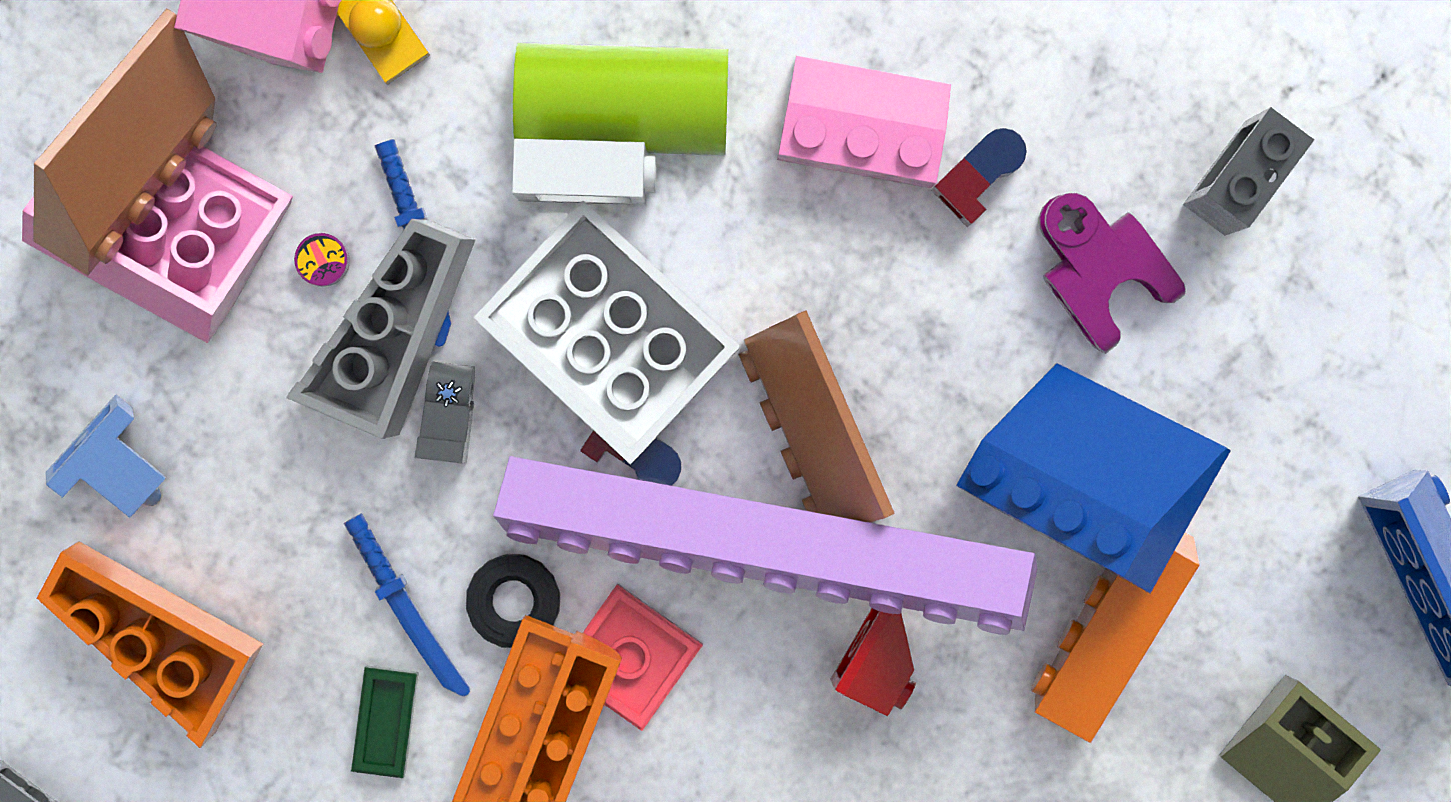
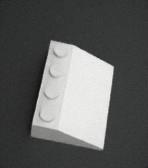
M584 200L473 317L629 464L634 462L741 347Z

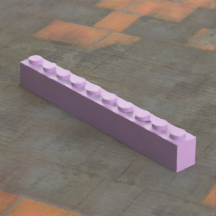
M509 456L493 517L507 532V537L526 544H537L538 538L557 541L559 548L578 554H587L589 548L608 551L609 557L625 563L637 564L640 558L660 561L659 565L662 568L677 573L687 574L691 572V568L712 571V577L729 583H742L743 578L764 581V587L781 593H795L797 587L817 591L816 596L818 598L833 603L846 604L849 598L869 601L871 608L890 614H900L902 608L922 611L924 618L942 624H955L956 618L978 622L977 627L979 629L1000 635L1009 634L1010 629L1025 631L1038 569L1035 553L513 456Z

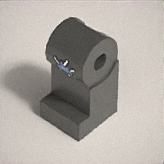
M432 361L428 373L420 435L417 438L414 458L467 463L474 401L472 400L475 366Z

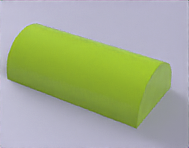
M517 43L513 80L514 139L644 142L647 153L726 155L729 49Z

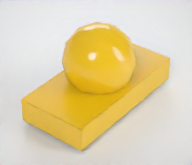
M341 0L339 3L337 14L387 85L430 56L393 0Z

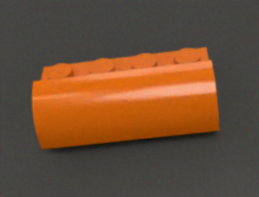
M525 615L452 802H566L621 663L622 657L620 654L603 642L584 633L576 631L573 634Z

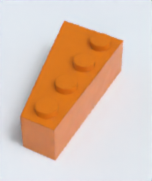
M1186 532L1184 533L1151 593L1144 591L1104 569L1102 575H1098L1085 596V606L1076 621L1072 619L1068 623L1058 641L1057 647L1060 648V651L1053 664L1045 663L1032 684L1031 691L1036 693L1035 713L1087 742H1092L1200 565L1193 536Z
M80 541L59 554L37 596V599L88 646L92 644L111 661L112 664L110 666L125 680L129 678L152 699L150 703L165 717L171 716L188 732L186 736L199 748L216 733L263 646L262 642Z

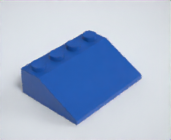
M1056 363L981 440L956 486L987 505L1144 591L1151 593L1231 450Z
M1414 469L1358 496L1447 685L1451 686V517L1445 507L1450 504V498L1438 476L1434 475L1431 477L1429 471Z

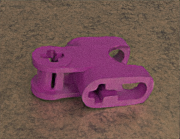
M1078 193L1058 195L1048 200L1042 207L1039 215V228L1043 237H1045L1061 259V262L1045 273L1043 278L1092 347L1106 354L1116 347L1121 339V331L1114 323L1109 312V299L1113 290L1120 283L1127 280L1139 282L1148 289L1155 300L1162 303H1175L1185 295L1184 282L1141 223L1131 213L1127 212L1109 226L1094 203L1086 196ZM1061 208L1065 212L1077 211L1079 217L1074 221L1077 229L1076 232L1072 229L1062 231L1059 229L1058 223L1063 219L1059 211Z

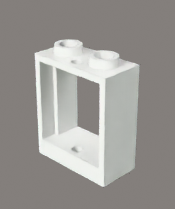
M514 139L512 193L519 201L581 203L584 200L586 203L645 205L646 193H656L657 161L655 156H647L644 142Z

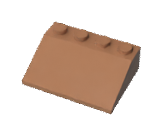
M167 8L34 163L33 241L87 276L100 261L107 264L113 259L122 245L123 236L121 235L132 222L139 225L144 221L154 205L155 198L153 196L163 184L170 187L176 182L186 165L184 158L194 146L202 149L216 129L217 123L213 121L215 96L185 32L174 28L177 15Z
M807 310L744 339L747 350L739 353V358L750 383L761 380L768 399L759 403L771 431L781 428L789 447L780 452L792 479L794 480L801 476L804 479L810 496L801 499L805 510L869 523L895 514Z

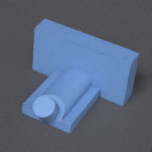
M116 394L46 471V485L63 498L81 478L130 518L142 504L154 506L160 501L161 492L158 486L165 480V476L118 438L134 420L132 407Z

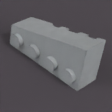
M411 219L372 274L373 278L358 300H354L343 316L344 320L330 340L322 345L313 358L311 367L301 381L296 382L286 398L381 439L400 435L476 239L430 220Z

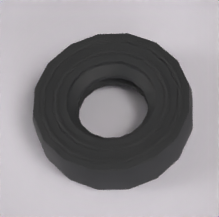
M505 554L487 561L474 573L466 590V611L472 627L484 640L501 648H512L522 620L507 621L496 613L493 606V595L496 588L502 583L519 581L531 590L534 602L528 616L553 626L560 612V591L554 575L542 562L527 555Z

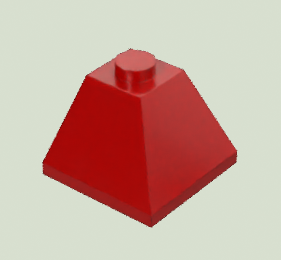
M871 608L830 678L837 692L886 716L890 714L894 706L901 710L916 686V682L910 679L914 672V666L902 613L890 614Z

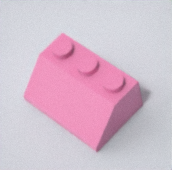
M796 56L777 160L932 188L937 183L947 128L951 84Z

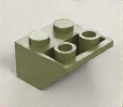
M1285 675L1219 756L1274 802H1333L1350 789L1381 749L1300 681Z

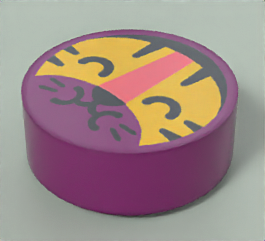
M315 233L300 242L295 252L294 262L298 274L306 282L316 286H330L336 284L345 276L349 268L350 258L346 246L338 238L326 233Z

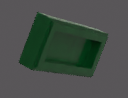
M365 666L351 772L395 778L405 777L419 672Z

